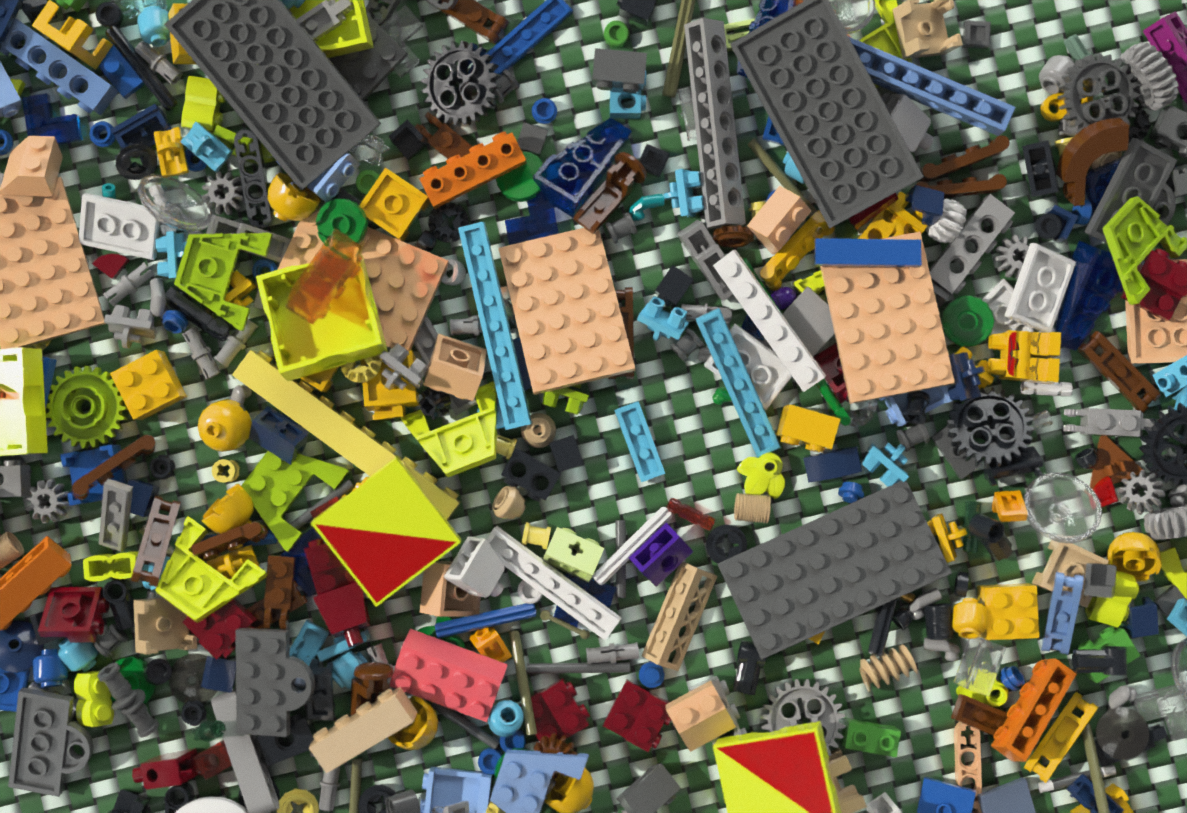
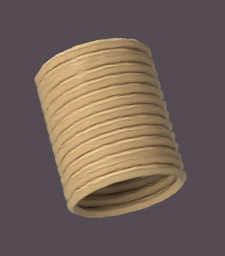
M737 493L734 508V519L736 521L769 522L771 511L770 496Z
M5 532L0 536L1 570L24 554L21 542L11 532Z

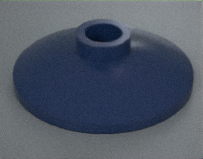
M13 621L7 629L0 630V668L8 672L17 673L33 667L32 662L35 657L42 655L41 651L44 650V644H38L31 623ZM19 641L18 648L11 649V643Z

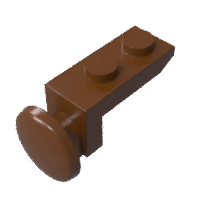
M620 152L615 156L616 165L614 164L608 170L606 181L573 217V220L592 234L602 226L631 194L633 183H643L647 177L644 166L629 153Z
M367 662L355 667L354 675L357 678L352 679L351 716L357 713V708L364 703L370 702L372 704L377 701L379 691L383 693L389 689L390 684L387 683V678L394 674L393 668L390 665L381 662Z

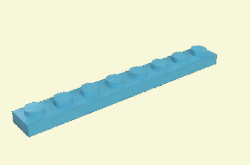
M485 222L459 227L458 230L505 430L532 424Z

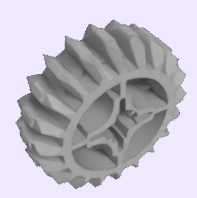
M1140 42L1137 45L1131 46L1120 55V67L1128 65L1125 73L1127 75L1133 73L1134 76L1130 81L1131 83H1138V86L1133 88V92L1140 94L1135 100H1138L1141 106L1146 107L1148 110L1156 111L1166 107L1177 98L1178 82L1175 80L1176 75L1173 73L1172 66L1168 64L1167 59L1162 56V52L1157 51L1155 46H1151L1147 42Z
M1187 504L1155 510L1153 513L1149 512L1144 515V527L1147 535L1155 540L1187 536Z

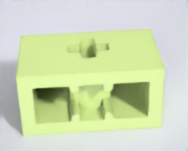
M557 527L543 560L557 569L589 582L604 548L593 539H583L577 536L571 529ZM572 549L577 551L576 556L571 554Z

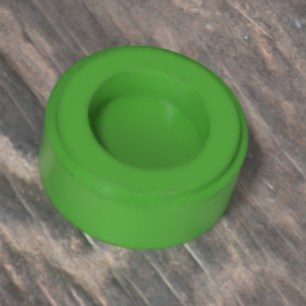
M618 20L608 23L604 29L605 42L613 48L624 46L629 39L627 25Z
M364 170L357 176L356 187L364 196L368 194L379 178L378 173L373 170Z

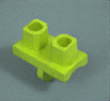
M582 384L574 385L573 387L580 389ZM570 387L545 392L542 404L556 408L559 395L568 397L569 400L565 411L579 415L583 404L587 403L589 395L571 390Z

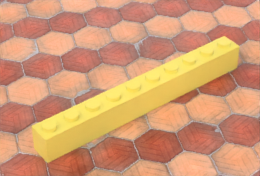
M250 350L232 374V376L369 476L398 456L395 454L397 449L386 441L381 444L374 439L376 434L366 426L359 428L353 423L355 418L345 411H342L340 414L332 407L335 404L323 395L318 398L312 393L314 388L303 380L300 383L295 380L287 381L279 374L278 368L270 363L273 358L262 350L258 353ZM398 456L419 483L424 495L431 504L439 509L448 521L461 503L457 499L459 495L447 486L445 489L436 484L438 479L429 472L425 471L424 474L415 469L417 464L407 456L403 459Z

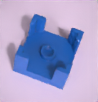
M107 445L83 452L60 454L62 466L70 468L72 485L75 481L120 452L121 445ZM121 468L113 474L115 477L112 480L127 485L126 472ZM99 483L90 489L88 497L84 500L76 499L73 492L68 493L69 505H81L103 500L104 485L101 486Z

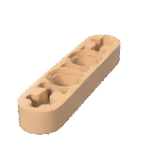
M958 722L954 728L955 784L962 786L963 780L969 777L975 780V787L973 788V790H976V798L973 805L975 811L972 813H982L977 795L982 793L980 730L968 726L973 731V734L968 735V743L974 744V747H961V744L966 745V737L961 734V731H965L968 725ZM965 752H972L975 757L973 763L963 765L961 756Z

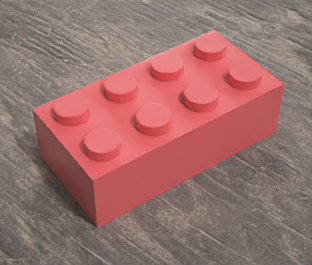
M410 628L401 647L394 674L390 681V687L395 689L401 687L406 693L487 722L508 664Z

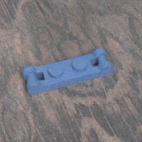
M1055 573L1054 586L1042 638V651L1050 652V649L1059 650L1061 654H1069L1083 587V576L1075 575L1074 577L1064 576V573ZM1063 586L1073 587L1072 592L1062 590Z

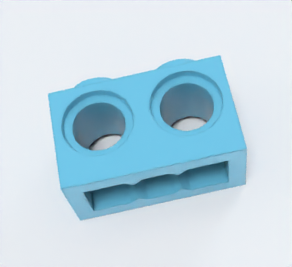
M645 70L644 86H646V70ZM612 87V90H610V118L640 119L641 111H646V95H641V90H638L637 93L624 92L623 88ZM625 98H631L635 105L629 109L624 108L621 105V101Z

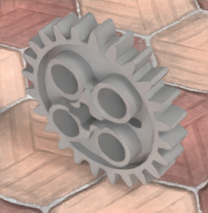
M798 679L794 680V687L785 682V691L776 687L775 690L778 696L769 695L768 698L772 704L763 705L769 712L768 714L761 715V718L767 720V724L762 725L761 729L773 732L784 727L797 725V720L801 719L797 699L801 698L803 716L809 718V723L821 721L827 752L830 756L831 752L828 747L838 748L839 746L834 741L835 738L844 737L838 733V729L846 728V725L839 723V719L844 718L845 714L837 713L842 704L833 703L836 694L827 696L829 688L824 687L820 691L819 682H815L810 687L809 679H805L803 686L800 685ZM812 699H816L820 704V709L815 714H811L807 709V704ZM785 703H791L794 706L795 712L792 717L786 718L782 715L781 708Z

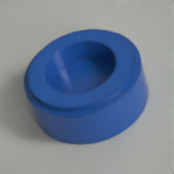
M1085 199V205L1073 206L1072 213L1078 216L1075 224L1086 225L1089 222L1092 214V204L1089 200Z
M521 729L512 736L500 737V745L505 752L513 748H524L526 743V736Z
M489 747L484 749L478 758L480 770L485 774L493 775L497 761L503 755L502 752L497 748Z

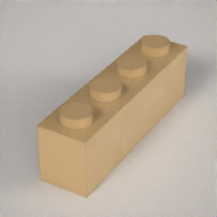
M401 687L394 691L391 689L384 691L374 703H364L357 708V713L350 717L344 715L334 723L335 726L327 729L324 727L313 735L314 740L309 749L326 773L414 721L418 712Z

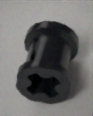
M923 391L908 393L907 399L909 402L907 410L903 413L904 419L912 424L925 423L927 418L925 414L926 405L930 403L929 394Z

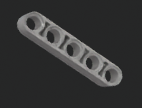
M233 689L232 693L226 692L211 699L213 711L248 812L270 813L278 810L279 801L256 735L237 734L236 689Z

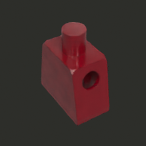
M357 582L313 597L326 625L335 638L345 635L349 648L364 643L360 629L370 626L366 593Z
M192 748L155 756L141 763L140 767H135L132 771V778L135 783L143 782L146 790L181 785L201 774L197 749Z

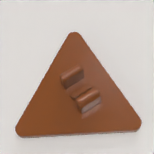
M1102 435L1099 437L1096 451L1098 464L1092 470L1089 488L1093 490L1095 485L1106 476L1111 477L1113 484L1122 482L1124 478L1127 480L1131 479V472H1134L1138 477L1143 469L1107 436Z

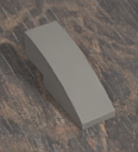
M211 215L206 234L271 233L217 215ZM271 233L273 237L267 257L243 249L240 251L281 263L291 239Z
M696 220L678 232L677 235L719 298L724 301L732 296L733 293L713 265L725 257L719 245L714 242L703 222Z

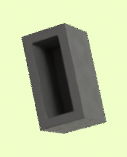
M595 48L592 85L597 86V89L612 90V87L623 88V91L628 93H637L638 90H643L647 53Z
M662 763L653 764L616 799L627 813H658L657 810L663 804L667 806L676 799L675 793L681 787Z

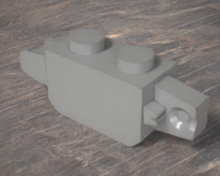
M1064 409V415L1068 417L1081 416L1080 426L1074 424L1064 425L1063 431L1080 432L1082 435L1140 437L1143 435L1144 427L1152 428L1153 426L1150 419H1143V412L1138 410Z

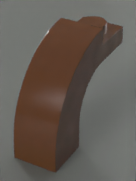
M1121 118L1101 120L1085 127L1064 148L1058 162L1057 176L1065 182L1063 184L1064 197L1074 206L1085 205L1086 174L1091 164L1106 153L1128 150L1129 125Z

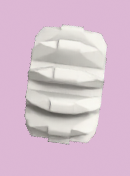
M944 199L943 215L932 226L926 227L928 236L938 242H953L959 236V232L963 229V224L966 221L967 210L964 209V205L959 204L958 201L953 199Z

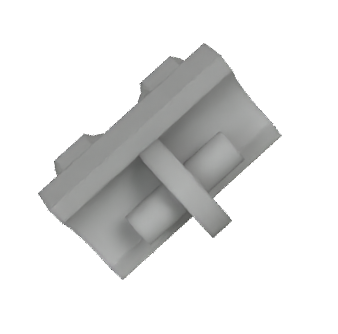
M116 305L112 314L105 316L104 323L108 324L109 332L114 333V339L121 340L123 348L129 349L133 342L140 343L142 337L152 339L156 337L157 331L154 327V315L151 310L140 309L137 319L129 318L131 311L128 307Z
M396 344L388 353L384 350L379 356L383 363L395 371L392 373L387 368L383 371L382 375L388 379L385 387L391 390L396 385L403 390L407 386L401 380V377H403L417 389H420L424 384L422 379L429 368L418 358L409 369L404 366L402 362L409 355V352L400 344Z

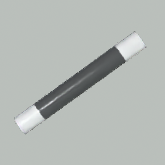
M1113 764L1100 767L1102 778L1116 775V769ZM1090 770L1051 779L1047 783L1039 782V791L1043 793L1068 787L1082 773L1092 781Z

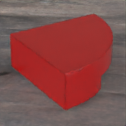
M1109 476L1101 479L1092 490L1090 504L1093 510L1119 501L1112 479Z

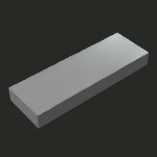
M111 479L104 483L99 545L121 552L127 547L132 486Z

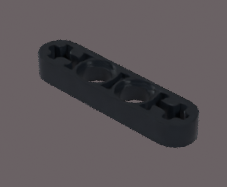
M245 127L235 135L234 145L248 220L253 227L263 229L273 219V210L267 199L268 181L261 142L250 128ZM247 134L248 138H253L249 145L250 152L255 150L256 153H249L243 156L242 152L245 153L247 151L246 142H241L240 139ZM248 159L255 160L259 165L258 171L254 173L247 171L245 161ZM251 185H259L263 189V195L259 198L253 197L249 192ZM265 201V204H262L260 208L261 213L266 214L267 217L261 222L254 215L258 213L257 204Z

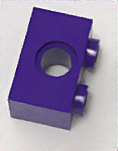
M665 523L629 559L657 587L694 551Z

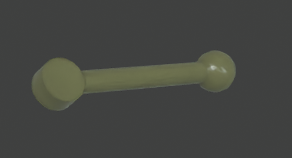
M543 610L540 614L542 620L555 622L580 634L582 639L590 637V632L587 629L581 630L552 616L548 610Z

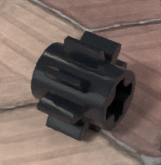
M431 388L421 392L423 398L419 404L424 415L431 416L432 420H435L449 413L447 407L452 402L448 393L435 391Z

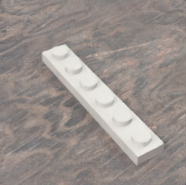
M733 250L715 263L713 267L803 392L825 378V373L738 252Z
M498 526L487 537L486 540L506 568L602 639L606 640L621 620L619 615Z

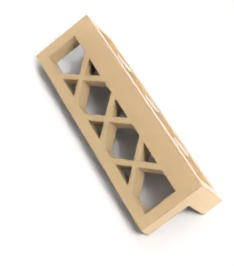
M682 562L678 566L642 657L657 665L679 671L717 575L686 562ZM702 576L707 577L703 588L699 590L698 585ZM695 601L694 611L689 614L688 609L691 603ZM685 626L684 635L679 638V631ZM676 650L673 662H668L670 653Z

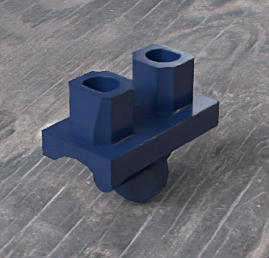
M967 352L949 355L955 385L948 387L950 400L964 401L981 397L978 387L981 382L978 375L985 372L984 367L976 368L974 360H969Z

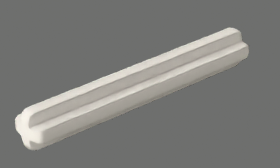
M661 507L593 574L594 580L598 584L604 585L629 560V557L673 517L672 513L666 507Z

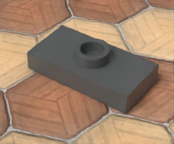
M945 426L930 438L958 478L963 479L983 464L980 462L978 466H975V458L973 457L969 461H965L967 455L965 452L958 455L957 450L959 446H951L953 438L947 436L950 428Z

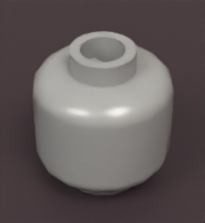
M1055 55L1049 58L1039 73V81L1042 88L1051 94L1064 92L1058 87L1059 85L1066 84L1062 76L1070 74L1067 68L1075 65L1074 61L1070 57Z

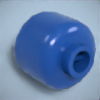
M58 649L42 650V655L35 657L32 662L34 682L41 684V688L62 686L63 681L69 677L68 667L59 658Z

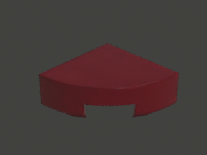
M105 254L97 258L92 264L115 280L130 259L119 254Z

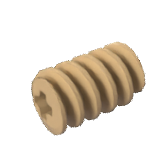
M903 644L899 645V653L894 648H890L889 657L884 652L883 656H879V660L874 655L870 656V664L865 659L860 660L859 670L868 692H871V683L879 689L880 680L882 679L887 685H890V676H893L897 682L900 681L901 672L909 678V669L911 668L918 674L915 661L910 651Z

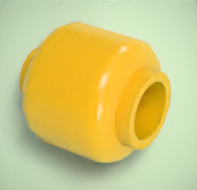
M965 598L953 608L952 627L959 633L960 637L975 639L980 637V634L984 633L987 629L986 607L978 603L977 599Z

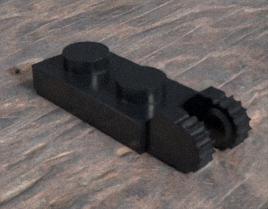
M171 287L165 293L168 306L182 312L186 319L214 339H217V341L223 342L227 340L230 334V327L221 317L213 318L212 313L202 305L198 307L192 303V299L181 290L177 292Z

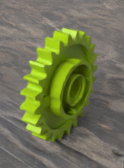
M85 366L83 371L80 367H74V374L69 370H65V378L57 376L58 385H51L50 388L53 390V393L49 394L48 399H50V403L46 404V408L50 410L46 414V418L52 419L47 426L56 427L53 435H63V443L71 440L72 447H77L81 444L82 448H88L89 443L92 447H98L99 441L107 444V436L116 438L114 430H123L119 422L120 420L128 419L122 414L128 408L123 405L124 400L113 379H110V372L106 371L102 374V369L98 367L92 372L91 366ZM86 400L91 404V409L87 414L82 410V405Z

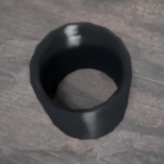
M938 603L925 607L927 639L948 640L955 637L952 627V604Z

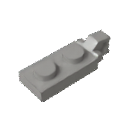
M325 0L299 17L297 21L316 42L340 26L346 20L345 15L354 9V4L351 0H339L337 2L335 0Z

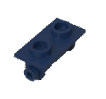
M1082 773L1066 790L1071 793V798L1074 797L1091 813H1098L1092 781ZM1106 794L1109 812L1122 813L1124 809Z

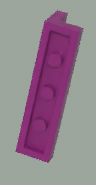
M1175 11L1144 29L1143 33L1151 46L1153 45L1157 51H1161L1162 56L1172 66L1171 69L1176 75L1175 80L1178 82V91L1187 104V29Z

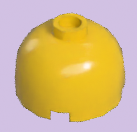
M281 172L276 174L268 188L267 199L270 206L275 210L273 214L285 222L288 219L292 221L305 220L315 212L321 201L320 197L306 187L304 190H301L288 174Z
M229 399L220 400L212 403L202 411L198 421V432L202 441L211 449L220 452L235 450L243 446L245 441L249 439L252 424L250 414L247 410L244 411L237 401Z
M239 483L226 491L229 495H225L221 500L218 498L203 515L204 519H202V522L218 534L252 523L249 518L253 513L254 505L247 491Z
M1127 532L1117 536L1109 546L1107 560L1109 562L1107 565H1115L1117 567L1116 570L1134 575L1137 582L1149 580V575L1155 572L1157 575L1160 572L1162 566L1160 550L1157 543L1150 536L1139 532Z
M411 696L412 698H409V700L418 712L414 721L389 736L388 739L391 743L403 749L418 750L427 746L434 739L439 723L436 711L427 701L417 696Z
M584 768L580 780L568 775L563 777L559 774L557 779H555V786L546 796L547 800H544V803L559 813H577L582 809H586L592 802L594 781L590 772Z

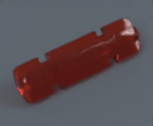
M671 498L666 506L670 512L678 513V516L696 525L700 524V527L706 530H711L715 523L713 517L707 514L703 515V512L685 503L681 504V501L675 498Z

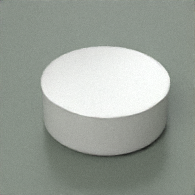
M524 580L518 586V596L527 604L538 602L543 595Z

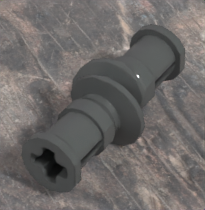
M118 663L109 664L97 676L100 681L106 684L111 695L116 699L112 704V709L118 710L122 708L121 713L133 722L138 729L137 733L140 738L152 734L158 728L159 722L151 717L143 703L146 694L141 689H132L129 681L125 680L120 673Z

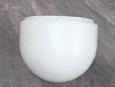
M447 259L449 261L447 269L452 266L453 274L448 278L445 271L441 281L447 285H458L465 279V267L457 260Z

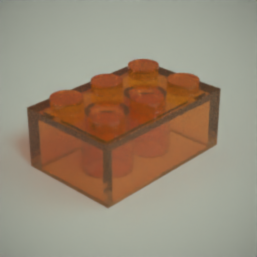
M335 228L291 287L286 308L312 325L318 318L322 320L330 309L329 303L333 298L337 300L342 295L346 287L344 286L348 278L353 279L361 268L359 263L362 260L360 256L362 246Z

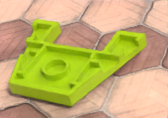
M1138 196L1130 198L1102 228L1130 305L1138 304L1150 291L1149 286L1137 270V266L1160 242L1172 259L1179 257L1187 248V238L1179 237L1174 232V227L1164 224L1159 219L1160 215Z
M189 234L174 285L201 304H204L238 330L244 331L251 309L227 302L225 300L240 250L243 249L267 257L273 234Z
M267 451L241 486L247 491L254 507L285 551L290 552L303 533L283 519V515L313 476H317L336 490L350 471L346 468L298 453L295 461L290 465Z

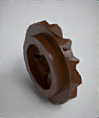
M741 225L722 226L714 230L713 240L723 247L739 248L753 242L754 233L748 227H742Z

